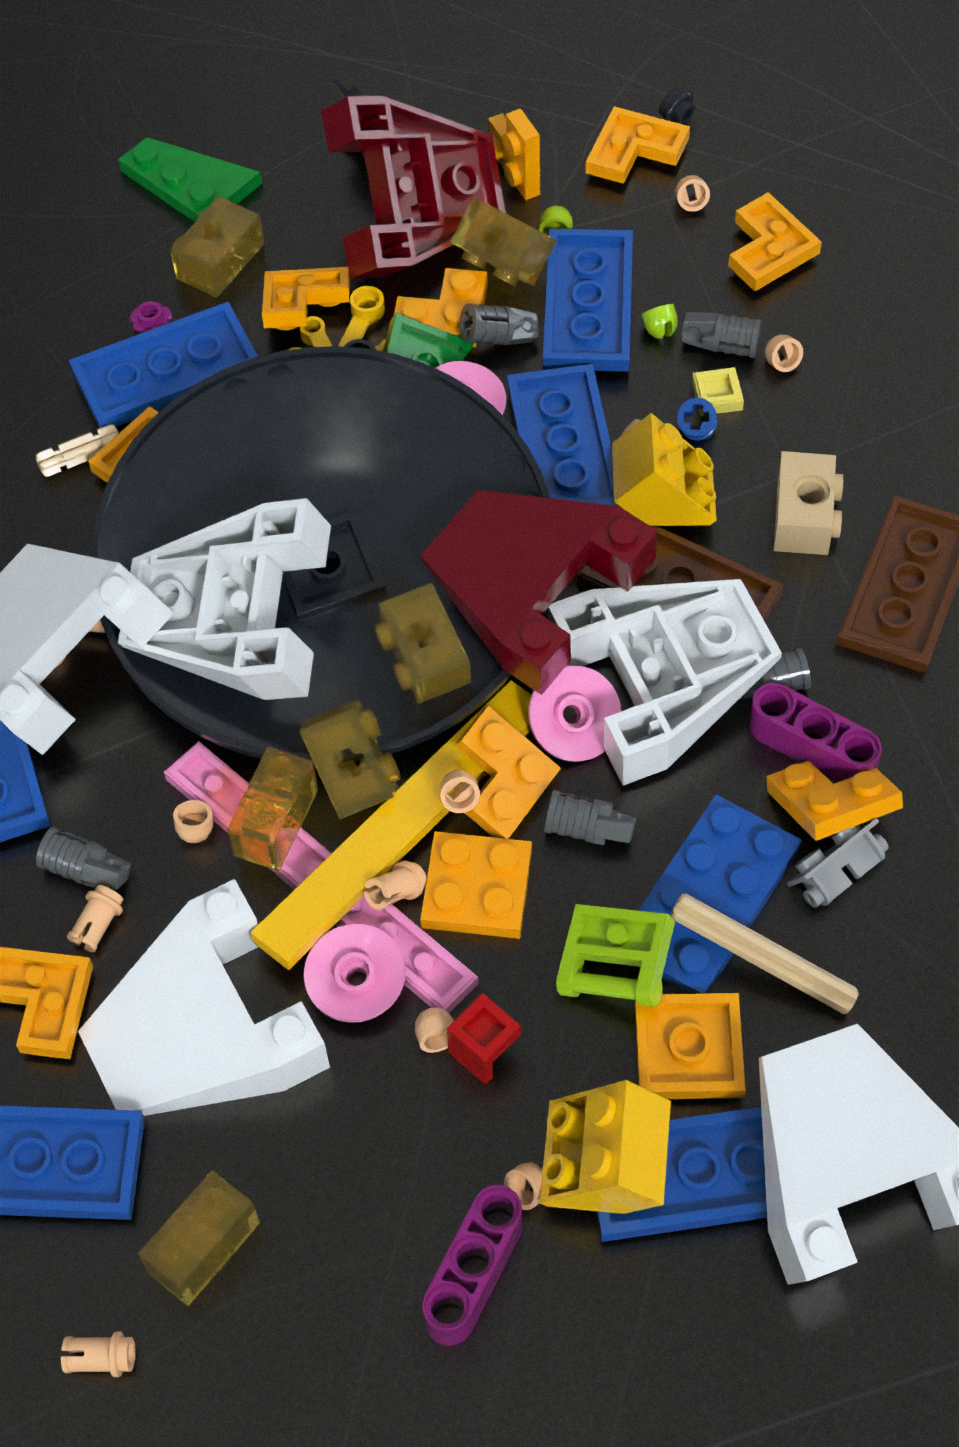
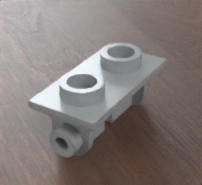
M875 818L861 825L833 834L831 838L835 844L824 853L818 848L795 865L799 873L786 883L788 887L802 882L807 889L803 892V896L809 905L817 908L820 904L823 906L830 904L833 899L852 885V882L842 870L844 866L848 868L855 879H858L885 859L884 852L889 849L886 840L879 834L872 835L869 831L879 823L878 819Z

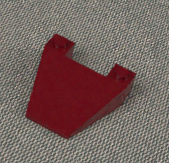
M348 96L321 110L328 153L364 152L376 225H369L343 237L350 279L383 277L403 270L507 218L493 135L385 96Z
M478 490L420 557L421 561L501 667L542 695L571 661V634L542 616V614L584 565L589 566L628 592L656 559L657 530L623 508L615 505Z

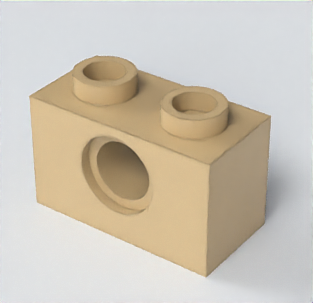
M781 451L777 479L773 551L828 555L831 537H840L842 511L834 510V501H841L843 474L835 473L836 455Z

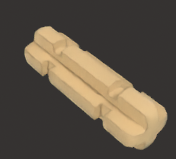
M108 424L96 429L98 434L92 436V433L88 432L58 444L59 449L55 451L50 447L36 454V461L41 473L45 477H49L62 472L60 468L66 465L67 469L89 461L119 434L118 430L113 424Z

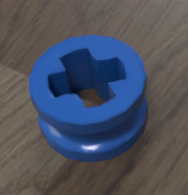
M699 397L691 398L681 405L677 413V422L681 432L691 440H705L712 436L717 428L718 418L716 410L712 403L706 399ZM695 409H703V415L710 416L709 422H702L700 430H693L691 422L685 423L686 417L693 416Z

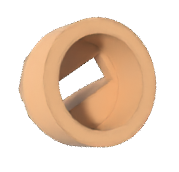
M691 175L680 179L675 189V197L683 209L693 212L702 209L708 203L710 190L702 178ZM692 184L696 198L689 201L686 186Z
M779 334L774 336L767 342L764 349L765 358L768 363L781 372H789L795 369L803 357L801 343L789 335ZM779 349L785 357L781 361L777 352Z
M453 770L447 773L441 781L439 787L440 798L446 809L454 813H465L477 805L480 791L478 782L472 774L465 770ZM459 782H464L454 791L452 796L448 794Z
M189 800L179 804L174 810V828L180 839L188 843H199L206 840L213 828V813L207 803L199 800Z
M439 1007L428 1008L417 1017L415 1021V1035L423 1051L434 1053L448 1048L447 1028L454 1022V1019L446 1010Z
M531 1161L519 1164L505 1175L504 1186L517 1193L523 1210L533 1209L540 1204L542 1168L537 1163Z

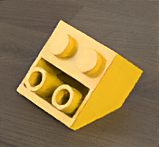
M650 413L612 442L614 502L649 526L711 525L717 521L713 462L703 449H695L684 440L672 424H664Z
M628 1080L549 1101L539 1203L547 1207L619 1214L664 1205L671 1101Z

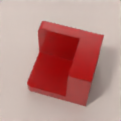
M482 993L447 1028L449 1054L486 1085L493 1078V1062L521 1035V1025Z

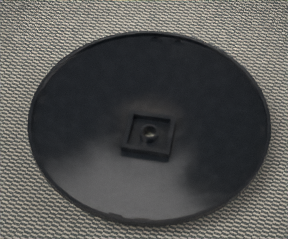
M341 346L306 347L256 357L226 368L197 383L171 401L133 439L118 461L101 498L93 529L91 557L118 562L130 572L132 558L263 503L307 498L331 525L327 558L334 559L340 564L339 568L331 574H321L315 568L283 571L275 629L289 627L314 652L308 697L263 700L126 649L118 644L120 629L105 615L100 621L117 658L127 674L146 697L170 718L191 732L221 747L251 757L281 763L305 765L344 764L378 758L403 751L427 741L458 724L482 706L511 676L510 673L501 667L421 561L420 555L478 490L545 498L551 497L536 460L512 424L476 391L447 373L410 358L367 348ZM547 608L546 611L542 614V616L545 617L548 608Z

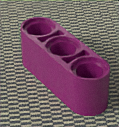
M768 683L755 691L752 700L749 728L753 737L759 742L800 764L810 761L824 776L835 783L851 778L860 772L878 768L882 746L879 738L870 730L787 686L778 683ZM765 712H775L778 713L779 716H770L767 715ZM807 734H816L822 738L813 739L808 737ZM857 756L865 761L856 762L851 760L849 757Z
M492 1185L481 1190L477 1195L425 1293L422 1303L425 1327L430 1338L438 1344L446 1346L457 1345L466 1340L470 1335L521 1235L523 1228L521 1200L517 1193L509 1187ZM493 1209H504L512 1215L510 1221L501 1226L491 1225L484 1220V1216ZM476 1255L482 1257L488 1263L487 1267L478 1274H468L459 1268L463 1259L469 1256ZM451 1303L463 1310L462 1316L453 1323H441L434 1318L435 1311L444 1304Z

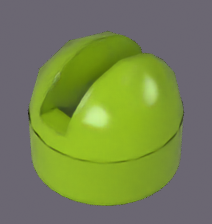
M553 205L542 213L539 233L543 239L549 241V229H572L573 220L569 210L562 206Z
M674 304L658 306L641 314L645 329L649 335L656 339H662L664 334L666 337H670L676 331L678 316Z

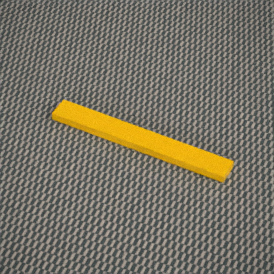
M513 681L504 686L481 709L483 710L489 705L523 736H526L531 731L528 717L531 694ZM481 710L250 932L251 941L287 970H290L364 896V891L371 889L365 887V883L369 879L388 873L449 812L442 804L439 792L441 781L447 773L453 770H465L472 774L478 783L488 774L455 746ZM459 782L448 794L452 796L454 791L464 782Z

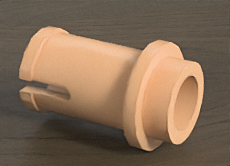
M409 861L396 863L392 871L369 879L365 883V887L371 888L364 891L366 901L374 909L382 910L401 899H415L422 894L426 886V874L417 863Z
M97 885L94 891H88L85 896L88 903L73 929L67 935V939L78 947L83 942L85 944L84 950L89 952L96 951L97 945L114 915L120 916L123 911L120 906L123 901L122 896L103 885Z
M121 1331L114 1332L112 1337L66 1336L62 1343L61 1351L84 1353V1356H61V1366L64 1373L111 1372L113 1377H121L123 1372H130L134 1367L133 1337H124Z

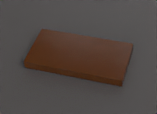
M893 495L838 633L836 645L916 671L927 672L959 585L958 514Z
M651 526L657 530L656 559L634 586L741 579L763 620H766L782 595L784 584L659 526ZM584 565L578 573L577 583L586 588L603 589L619 587L587 565Z

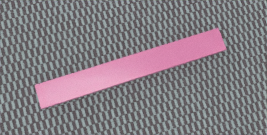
M199 741L164 771L166 780L187 799L207 803L212 809L213 821L293 890L332 854ZM363 896L335 924L336 927L347 924H367L389 934L398 944L404 957L406 967L404 985L431 1008L439 1007L450 1013L478 985L477 975L392 904L385 909L377 910L371 907L366 901L365 896Z

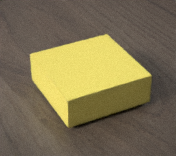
M735 367L692 373V386L695 398H703L712 403L717 414L743 410L744 399ZM698 408L700 416H704L703 409Z

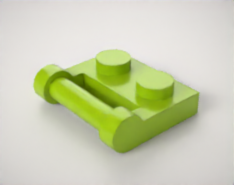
M576 904L557 974V992L561 996L575 998L580 993L631 999L636 1000L639 1006L656 1008L662 998L661 979L675 925L674 919L669 914ZM585 960L641 967L638 979L583 973L582 969Z

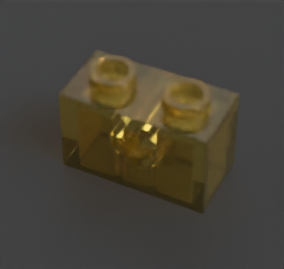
M219 196L208 209L200 213L197 221L191 228L174 242L170 251L176 279L217 298L264 245L260 215Z
M473 196L450 243L465 250L461 258L484 269L486 263L497 267L493 275L516 287L519 279L532 286L535 285L557 240Z
M432 583L379 603L381 622L375 624L376 633L385 651L393 649L398 662L393 664V668L403 691L411 689L417 703L420 704L471 683L470 661ZM419 642H421L423 648H420Z
M356 699L304 721L299 730L339 819L394 797L397 788L395 781L401 779L400 773L390 753L383 755L375 737L380 736L381 732L370 708L363 710L359 700ZM348 747H350L353 754L362 753L364 755L359 766H356L353 760L346 762L342 760Z
M267 747L227 828L235 857L277 871L281 870L318 792L313 761Z
M212 1170L138 1253L148 1274L185 1305L189 1306L260 1224L253 1202Z

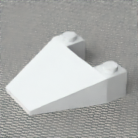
M307 498L269 502L132 558L130 573L155 594L174 614L143 648H140L121 630L118 644L126 649L263 700L308 697L314 652L289 627L275 629L283 571L326 567L331 525Z
M27 544L0 572V720L16 736L43 755L76 719L40 683L104 615L140 648H143L174 613L118 562Z
M741 579L633 586L628 592L621 587L591 589L554 602L548 607V620L571 634V661L567 666H584L610 656L635 706L604 718L603 747L622 785L668 769L782 655Z
M235 879L188 901L78 1031L116 1110L142 1111L143 1115L146 1116L285 1091L330 1068L325 1043L302 1001L254 1025L223 964L258 948L251 941L250 932L258 925L257 919Z
M858 1024L759 1058L768 1233L788 1285L806 1282L857 1263L837 1208L912 1180L915 1181L933 1230L959 1225V1127Z

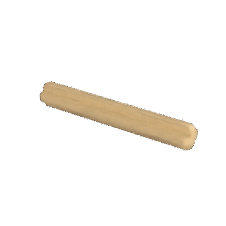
M682 894L674 904L671 911V917L674 921L842 1014H847L854 1006L859 993L853 985L688 894Z

